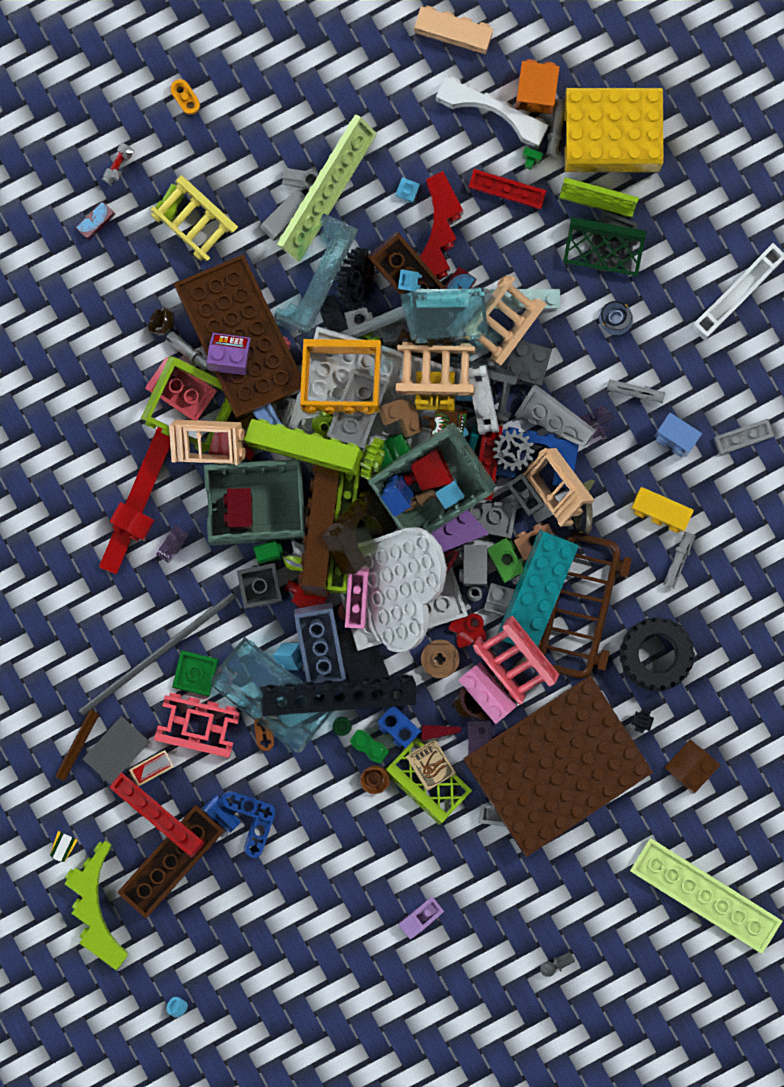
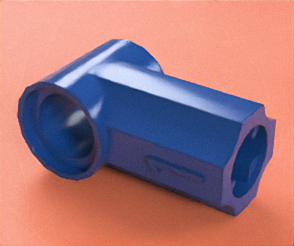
M217 795L202 808L229 833L241 823L228 808L222 805L221 798Z

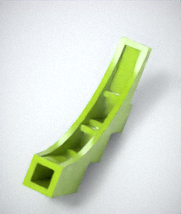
M106 840L104 843L101 841L94 849L96 854L92 859L88 858L82 866L85 868L83 871L78 867L74 870H69L64 877L66 879L64 884L83 897L82 899L78 898L72 906L74 909L72 914L90 926L89 929L85 928L80 934L81 941L79 944L117 971L130 953L109 932L99 905L98 885L100 872L104 860L113 846Z

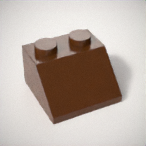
M689 740L664 768L686 789L695 794L721 765L696 743Z

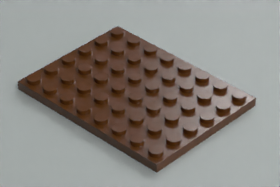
M591 675L463 758L468 769L525 857H528L653 773Z

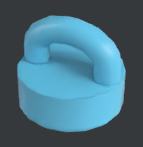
M173 997L167 1004V1013L173 1017H180L186 1012L188 1004L179 997Z

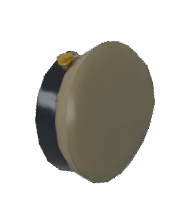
M585 503L580 507L583 513L579 516L571 517L574 522L572 526L579 533L585 532L590 534L592 530L593 507L592 503Z

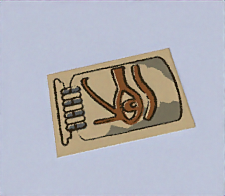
M435 739L406 756L427 791L456 774Z

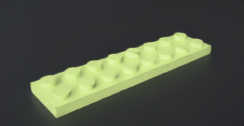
M355 115L352 121L349 122L347 129L339 139L338 144L330 154L326 164L319 172L317 179L310 187L309 192L277 243L278 246L298 262L302 260L377 135L358 115Z
M649 838L630 869L635 875L763 954L782 923V920L651 838Z

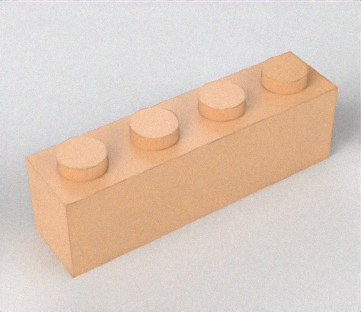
M421 6L414 26V33L486 54L493 34V28H490V25L486 23H474L467 17L457 18L454 17L453 13L447 11L441 13L436 11L434 7Z

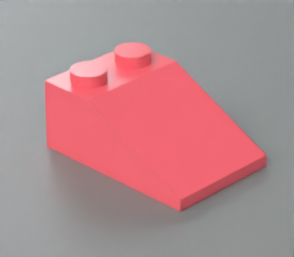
M165 357L145 387L149 392H153L168 357ZM174 367L160 399L191 420H198L217 390L204 381Z

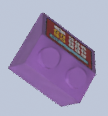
M212 333L207 357V370L246 375L251 338Z

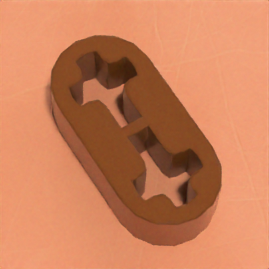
M259 715L254 720L257 745L261 750L269 751L274 746L272 723L268 716ZM260 718L268 721V725H265L266 732H262L261 726H257ZM263 734H266L267 739L271 740L268 748L260 744L263 741Z

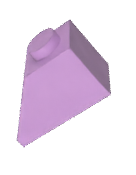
M431 897L398 925L408 938L412 939L444 911L435 899Z

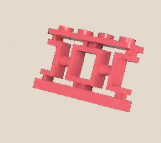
M171 692L169 696H164L162 706L171 708L167 727L157 726L155 741L228 758L231 757L233 743L224 740L228 723L238 724L241 713L237 712V708L227 705L226 709L219 708L218 703L207 701V705L199 703L200 699L192 697L184 700L180 699L181 695ZM170 701L196 706V709L188 708L185 718L176 716L177 706L171 705ZM209 709L234 716L233 719L225 717L223 726L213 724L214 714L207 713ZM191 713L209 717L205 736L187 732ZM173 723L183 725L181 735L189 736V738L185 740L164 735L163 731L171 732ZM210 732L221 734L219 744L226 745V749L202 744L200 740L209 741Z

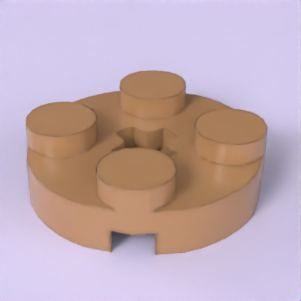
M435 640L429 643L422 651L421 664L425 672L430 676L446 678L457 669L459 653L450 642ZM438 654L446 657V661H443L442 665H439L438 661L434 660L435 657H438Z

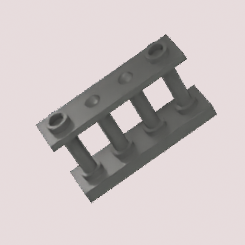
M450 356V366L461 369V358ZM469 361V368L477 369L485 365ZM486 365L490 386L494 380L502 381L501 383L503 384L498 409H495L497 421H508L511 413L506 412L505 409L510 386L517 384L520 373ZM468 401L455 402V408L475 413L473 403Z

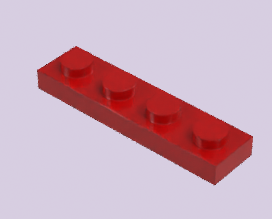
M477 169L473 170L468 186L469 189L540 210L547 191Z
M499 426V432H486V434L482 435L479 461L494 483L498 459L493 458L497 452H493L492 449L498 447L494 442H500L499 435H502L503 426ZM493 493L485 498L484 501L492 502Z

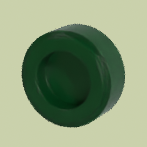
M338 717L333 722V731L339 736H346L350 733L352 724L348 718Z

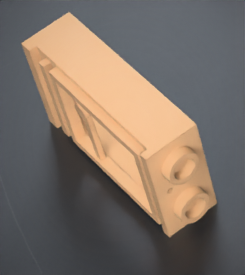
M174 420L169 425L172 462L238 465L245 458L246 451L243 447L244 429H242L241 422ZM188 431H197L196 438H198L199 454L190 453ZM201 431L228 432L229 455L202 454Z
M556 448L541 450L535 461L531 462L523 473L559 521L560 527L572 526L574 522L571 517L579 516L583 513V510L580 508L582 504L595 501ZM548 462L563 480L553 492L550 491L539 476L540 471ZM566 484L570 491L559 503L554 495Z

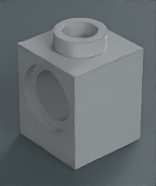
M367 308L344 313L348 329L358 325L354 322L358 316H362L365 322L373 319L372 312L368 313Z

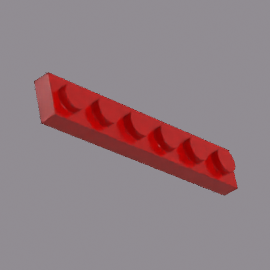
M122 772L109 787L190 857L193 858L204 845V841Z

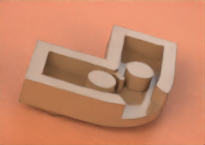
M399 399L379 406L383 425L399 420L404 438L423 431L418 413L409 401Z

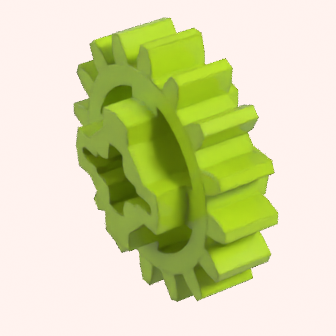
M375 437L371 445L367 444L365 446L359 465L362 466L361 477L370 479L374 471H379L385 457V451L382 450L384 440Z

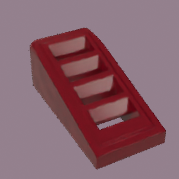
M423 725L422 740L426 741L461 732V728Z

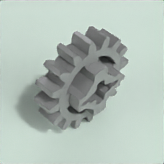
M507 430L505 437L500 434V442H494L498 447L492 449L493 452H497L493 457L494 459H499L497 465L503 464V470L510 467L511 472L516 467L521 471V465L528 467L526 461H532L533 459L529 454H534V450L530 449L533 443L527 442L530 437H522V431L517 435L516 430H513L512 434ZM514 439H518L523 443L519 444L517 442H514ZM506 441V449L500 451L502 444ZM511 445L514 449H518L516 457L513 453H509ZM526 451V456L521 461L520 454ZM509 458L513 461V463H509L504 459Z

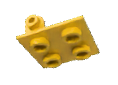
M416 371V384H420V381H422V371ZM430 371V381L432 384H439L442 372ZM449 372L451 384H455V372ZM416 395V410H455V395Z

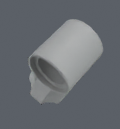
M285 168L282 185L309 190L312 185L308 184L307 180L310 177L317 179L318 173L313 170L302 171Z

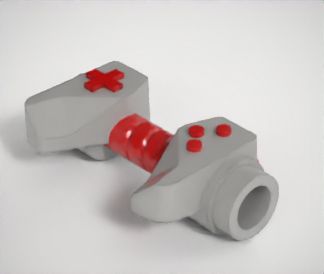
M121 143L117 149L119 153L111 168H107L103 174L102 180L107 184L112 185L113 182L119 180L121 171L118 169L124 159L128 161L135 151L124 143Z

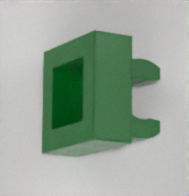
M525 147L522 158L526 159L524 168L531 170L534 163L540 164L543 153Z

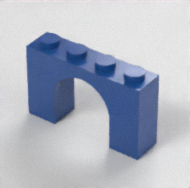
M507 428L510 434L513 433V430H516L517 435L520 434L519 429L517 428ZM505 429L503 430L502 434L504 437L506 436L505 432L507 431ZM529 430L523 433L522 437L529 436L530 438L527 442L533 443V446L538 445L547 449L556 448L574 472L578 444L565 438L564 440L557 439V436L553 434L540 436L538 432ZM514 439V442H517L519 444L523 443L518 439ZM506 441L502 444L500 451L506 449ZM511 445L509 453H513L516 457L518 449H514ZM509 458L504 459L509 463H513V461ZM503 464L497 465V477L515 478L516 468L511 472L510 467L503 470ZM554 469L552 486L558 487L563 480ZM564 484V485L561 487V488H564V489H569V488L566 486V484Z

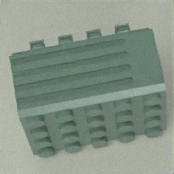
M454 423L449 424L384 466L368 480L400 530L417 527L429 533H432L490 496L496 487ZM439 446L453 479L456 478L457 485L464 494V498L445 509L437 497L424 503V506L420 505L408 512L403 511L394 517L381 499L387 479L394 474L398 476L401 473L406 475L413 472L411 469L412 462ZM418 482L411 485L415 493L424 491L421 490Z
M301 460L243 462L238 465H204L209 516L207 518L208 542L211 546L259 543L273 540H304L306 522ZM227 488H251L253 496V531H230L228 526H225L224 513H228V507L224 505V494H227Z

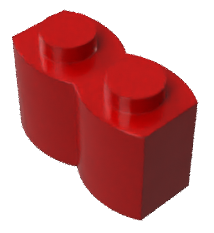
M120 502L109 522L113 524L112 528L120 533L124 530L130 533L129 538L139 542L140 539L145 541L155 520Z

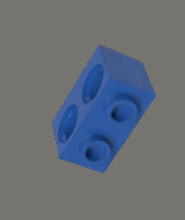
M395 706L390 707L377 721L380 724L377 728L385 735L389 733L393 736L392 742L399 748L402 746L406 748L421 732ZM388 716L396 718L397 723L395 726L388 727L385 724ZM407 729L410 731L411 736L408 740L400 738L399 733L401 730Z

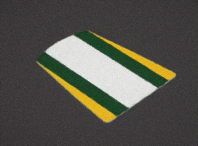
M58 831L50 856L55 860L65 862L78 840Z

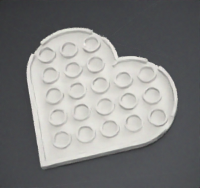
M417 527L401 529L358 544L366 560L363 567H370L367 601L368 622L378 642L384 643L388 650L394 652L414 649L422 642L427 632L430 617L427 604L438 597L443 589L446 578L447 566L441 545L429 532Z

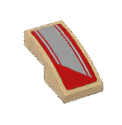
M164 750L129 769V772L136 785L141 786L172 769L174 765Z

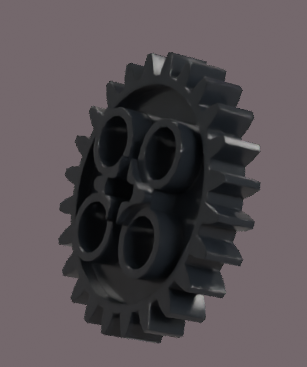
M362 247L351 249V253L347 252V258L343 257L344 264L339 265L341 271L337 272L339 278L336 279L338 285L335 289L339 290L336 296L340 297L338 301L342 302L341 305L345 306V308L358 310V307L362 308L363 304H367V298H371L370 292H374L373 285L377 284L374 280L378 275H375L377 268L367 258L372 252L369 249Z

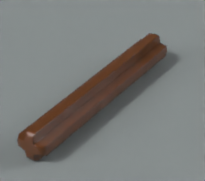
M93 710L88 712L56 774V778L62 781L66 780L99 717L97 712Z

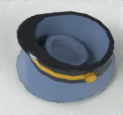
M611 301L600 310L599 322L607 333L622 335L631 328L633 315L627 305L619 301Z

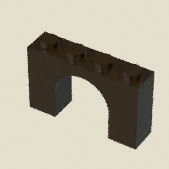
M374 490L362 491L359 497L349 505V508L338 517V520L322 536L341 574H356L366 563L356 541V528L361 519L365 523L372 539L393 533L397 529L392 516Z

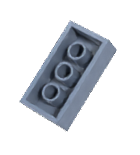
M332 602L294 609L307 682L317 683L325 680L342 681L346 679Z

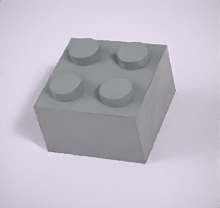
M464 545L463 550H460L459 563H463V569L459 570V582H463V586L486 587L487 545Z

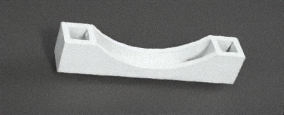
M445 77L436 95L437 102L451 109L479 107L498 114L512 126L521 142L536 149L539 148L548 129L545 120L539 117H530L529 113L522 109L516 110L511 108L512 105L508 102H499L489 93L482 94L472 85L465 86L455 77Z
M772 243L691 328L705 341L784 261V253Z

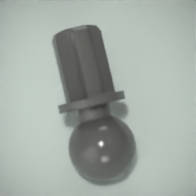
M568 952L558 958L554 957L555 962L553 963L549 961L544 962L541 965L540 971L543 976L551 977L555 974L556 969L559 968L561 972L562 968L574 963L575 959L572 953Z

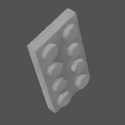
M352 369L340 401L373 402L374 377ZM382 379L380 383V405L389 383ZM336 412L326 439L335 438L347 445L348 443H354L363 451L378 412L370 415L363 412H355L354 414Z

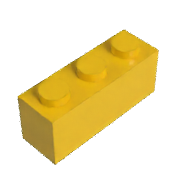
M640 487L630 509L634 511V515L640 518H644V516L651 518V522L659 526L662 524L669 526L668 530L677 534L685 531L694 511L643 487Z

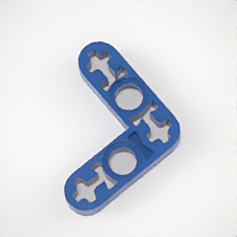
M233 791L225 792L221 797V803L224 807L254 817L244 844V852L249 857H259L263 852L275 816V808L271 804ZM232 796L233 799L240 801L239 805L235 803H230L229 805V802L226 801L227 797L230 798ZM246 801L253 803V808L250 811L244 810L243 806ZM258 807L262 809L267 808L270 811L269 815L266 814L264 817V813L257 811ZM258 825H263L264 833L260 836L256 835L255 828ZM252 837H255V838H257V839H261V841H260V842L256 841V843H255V840H252ZM255 844L257 851L252 852L249 850V847Z

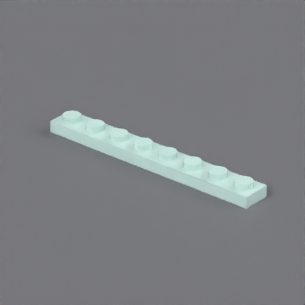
M417 289L416 292L413 291V309H466L484 289ZM488 289V290L491 292V294H493V292H494L496 289ZM518 289L530 300L536 298L545 302L546 306L544 309L560 308V289ZM508 291L500 299L511 309H525L526 307Z

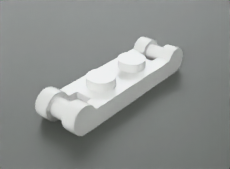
M483 365L477 369L469 368V382L475 388L472 399L479 435H484L486 432L491 431L493 433L499 432L487 367ZM475 376H481L482 380L476 381ZM490 419L491 424L485 425L484 420Z

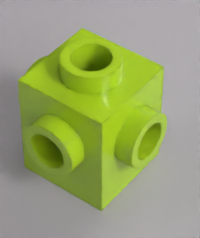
M324 412L318 413L316 418L312 420V430H315V433L321 436H326L334 415Z

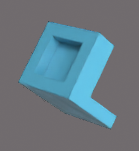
M456 478L453 479L452 483L443 485L435 492L445 509L464 498L463 492L457 485Z
M282 643L273 654L281 670H299L303 665L300 643Z

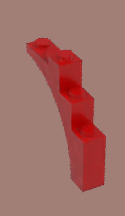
M443 171L426 179V185L432 199L434 216L430 238L424 251L419 256L438 280L448 276V272H450V267L441 250L449 251L455 247L454 244L457 242L448 222L454 223L462 218L461 215H463V209Z

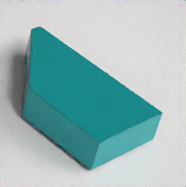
M476 424L473 425L468 442L473 452L479 436L478 425Z

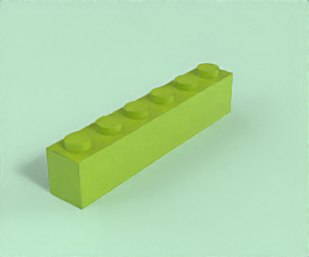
M261 418L258 420L251 419L244 439L249 447L352 475L357 474L363 457L361 449L354 443H348L347 445L335 438H330V440L324 439L323 436L317 433L310 435L298 428H294V430L287 429V426L283 424H269L267 420Z

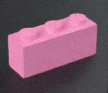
M362 567L356 574H348L345 627L365 628L370 567Z
M481 662L459 679L460 683L495 724L517 707L516 703Z

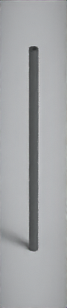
M232 593L227 595L79 709L80 713L84 716L235 600Z

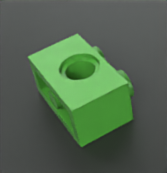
M507 538L487 548V554L504 584L521 575L525 566L521 557L518 558L514 552L517 549L513 541H508ZM510 555L512 563L505 565L502 562V556Z

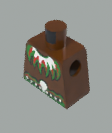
M436 410L434 418L423 416L421 427L432 429V436L449 424L454 423L463 435L468 411Z

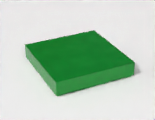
M181 650L172 688L210 697L219 659Z

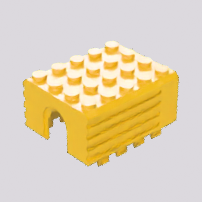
M663 88L566 89L564 97V121H566L565 172H660L663 165Z

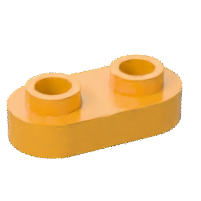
M175 80L170 87L173 97L185 114H196L200 109V102L185 80ZM183 88L184 91L182 93H178L177 89ZM193 103L194 107L189 109L187 105Z

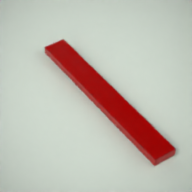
M158 427L125 503L143 513L171 447L170 437L161 433L162 429ZM114 530L99 568L117 575L132 540L128 537L130 533L124 530L122 533Z

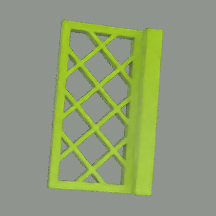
M565 177L559 199L632 218L639 197Z
M416 737L390 764L386 771L389 774V778L440 825L472 790L456 774L450 777V783H439L436 785L437 797H429L423 784H415L412 781V773L416 772L412 770L411 764L409 763V770H401L396 764L400 760H408L404 755L407 752L408 755L411 754V748L415 744L420 748L424 746ZM439 786H450L451 797H440ZM453 786H461L466 792L461 797H453ZM451 799V808L445 812L440 807V800Z

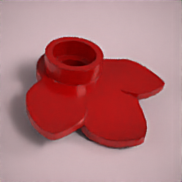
M473 613L468 615L467 618L463 617L454 620L449 626L450 631L458 633L457 644L459 648L471 645L479 636L484 641L486 639V634L483 630L484 620L479 614ZM472 620L478 621V625L476 627H473L471 625Z

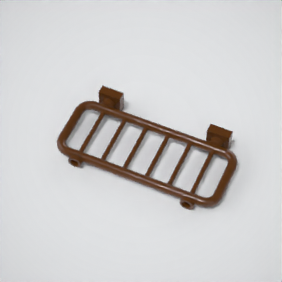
M574 533L566 540L571 542L583 541L613 550L612 562L575 554L576 558L609 565L610 570L607 581L569 571L567 574L606 584L603 599L562 589L560 591L562 594L600 602L599 616L596 618L557 608L559 594L538 648L544 656L547 649L588 659L587 666L582 671L551 664L559 674L575 678H585L592 673L594 665H598V670L605 671L610 652L602 650V653L598 654L600 640L617 571L621 572L620 577L628 578L632 558L624 557V561H621V550L611 540ZM559 612L597 621L594 637L552 627L555 613ZM551 630L593 640L589 655L549 646Z

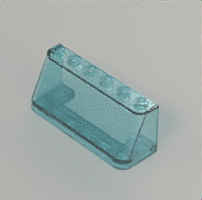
M246 637L242 639L219 666L210 681L215 690L297 753L303 751L333 713V711L262 716L260 710V687L269 684L276 686L285 685L286 683L303 684V682Z

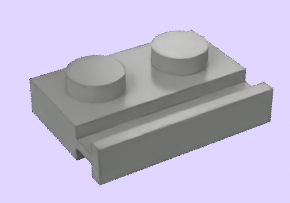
M491 583L484 611L504 616L515 590Z

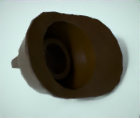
M465 687L461 688L459 695L452 702V707L456 708L458 714L463 718L474 717L484 721L490 720L491 718Z

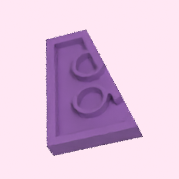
M468 510L431 533L441 545L443 553L490 534Z

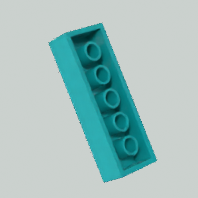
M539 529L497 634L504 630L502 627L506 619L513 615L538 647L579 545ZM509 637L502 640L515 645L513 640Z

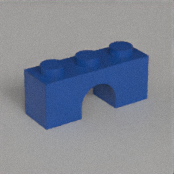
M403 473L398 476L394 474L387 479L381 499L395 517L411 507V498L414 497L415 490L411 485H407Z

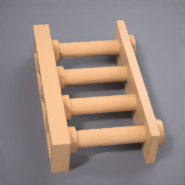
M509 275L499 280L497 283L498 287L493 292L494 298L479 311L471 323L465 326L463 329L464 333L461 336L467 340H471L472 337L492 352L489 360L502 366L546 306V303L541 299L534 298L530 300L511 285L516 278ZM506 291L526 306V310L522 315L519 316L500 300ZM495 306L514 321L515 325L511 330L507 331L489 316ZM483 322L487 323L503 337V341L499 346L494 345L477 331Z
M403 342L402 345H397L398 352L404 353L403 380L401 383H396L397 394L474 396V385H470L468 380L469 354H476L475 346H471L472 344L461 343L460 346H433L430 348L425 345H414L412 342ZM411 353H423L422 381H420V384H413L410 381ZM431 353H442V377L439 384H432L430 381ZM450 353L462 354L461 382L459 384H451L449 381Z

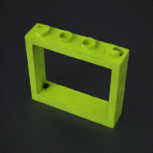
M169 356L140 418L146 421L144 425L152 429L156 427L161 428V433L169 437V425L151 416L174 367L222 390L216 377L172 356ZM226 397L215 421L227 422L232 409ZM209 432L205 442L201 441L202 453L209 451L214 432ZM188 435L189 443L196 445L194 449L198 450V439Z

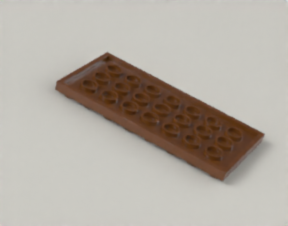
M244 254L174 283L175 290L207 357L212 333L251 338L246 375L214 371L236 419L301 392V374Z

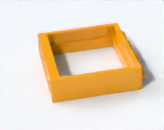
M303 339L301 410L309 414L316 413V411L327 414L363 412L368 415L379 412L382 361L381 340ZM311 353L375 354L373 402L308 401Z

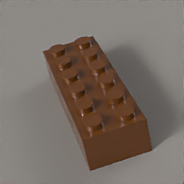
M394 232L367 256L406 304L411 303L413 305V291L398 289L401 269L419 272L422 275V278H418L417 285L421 286L419 289H446L398 232ZM414 309L416 315L420 312L433 315L439 321L440 327L443 330L457 318L456 315L458 313L461 314L464 309ZM446 330L443 336L440 338L436 337L442 345H445L453 338Z
M195 805L181 821L183 825L205 842L193 858L166 837L117 892L145 919L152 914L225 832L198 805Z

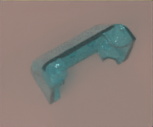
M484 287L472 290L419 291L400 295L411 340L416 341V344L427 343V339L469 336L470 340L481 339V335L488 334Z

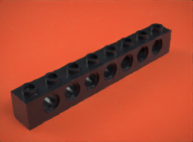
M407 674L398 677H364L357 680H325L317 683L308 681L303 684L286 683L285 685L277 686L269 684L260 687V710L262 716L416 705V682L412 675Z

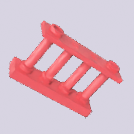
M512 615L506 619L502 632L486 642L481 636L477 637L473 647L476 654L483 658L509 691L511 698L520 705L527 695L526 691L542 681L546 682L550 687L556 683L559 673ZM511 638L515 646L499 656H496L490 649L503 639ZM522 652L527 660L508 671L502 662L516 653ZM534 667L539 675L520 686L513 678L526 669Z

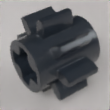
M641 709V712H635L631 725L635 726V731L644 733L645 730L650 731L654 721V717L650 716V711Z

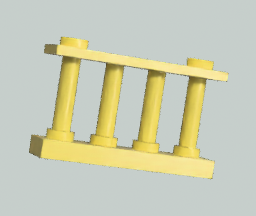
M180 175L174 181L177 183L176 190L158 210L154 206L149 210L152 212L151 216L157 222L162 221L195 251L193 255L200 261L203 259L208 261L210 259L206 254L208 250L225 232L233 233L238 226L186 178ZM182 193H188L192 197L190 199L191 202L171 223L164 216V213ZM201 205L206 210L204 212L205 215L185 235L178 229L179 225L196 206L199 207ZM215 218L220 223L218 225L219 228L199 248L192 240L210 220Z

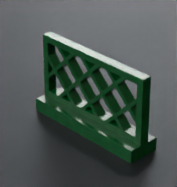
M571 217L563 263L638 276L647 231ZM573 230H579L585 236L577 244L572 239ZM593 234H600L604 241L594 247L589 237ZM603 235L611 236V237H609L608 239H605V237H604ZM617 237L623 245L613 251L607 241ZM587 239L593 249L583 255L577 245ZM622 239H628L629 241L624 243ZM632 240L639 241V250L632 254L626 244ZM606 243L611 253L602 258L596 249ZM576 247L582 257L576 261L568 260L569 251ZM625 247L630 256L621 262L615 252ZM592 251H595L600 258V261L595 264H590L585 258ZM612 254L619 262L613 268L608 267L604 262ZM631 257L636 263L635 272L626 270L623 265ZM583 258L586 263L579 262V260ZM621 265L624 270L617 269V267Z

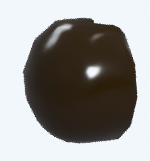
M165 307L156 309L149 321V332L158 336L168 334L175 323L172 311Z

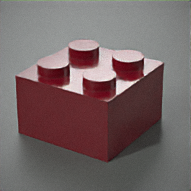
M227 488V494H224V505L228 507V513H224L225 526H228L230 531H253V496L251 488Z

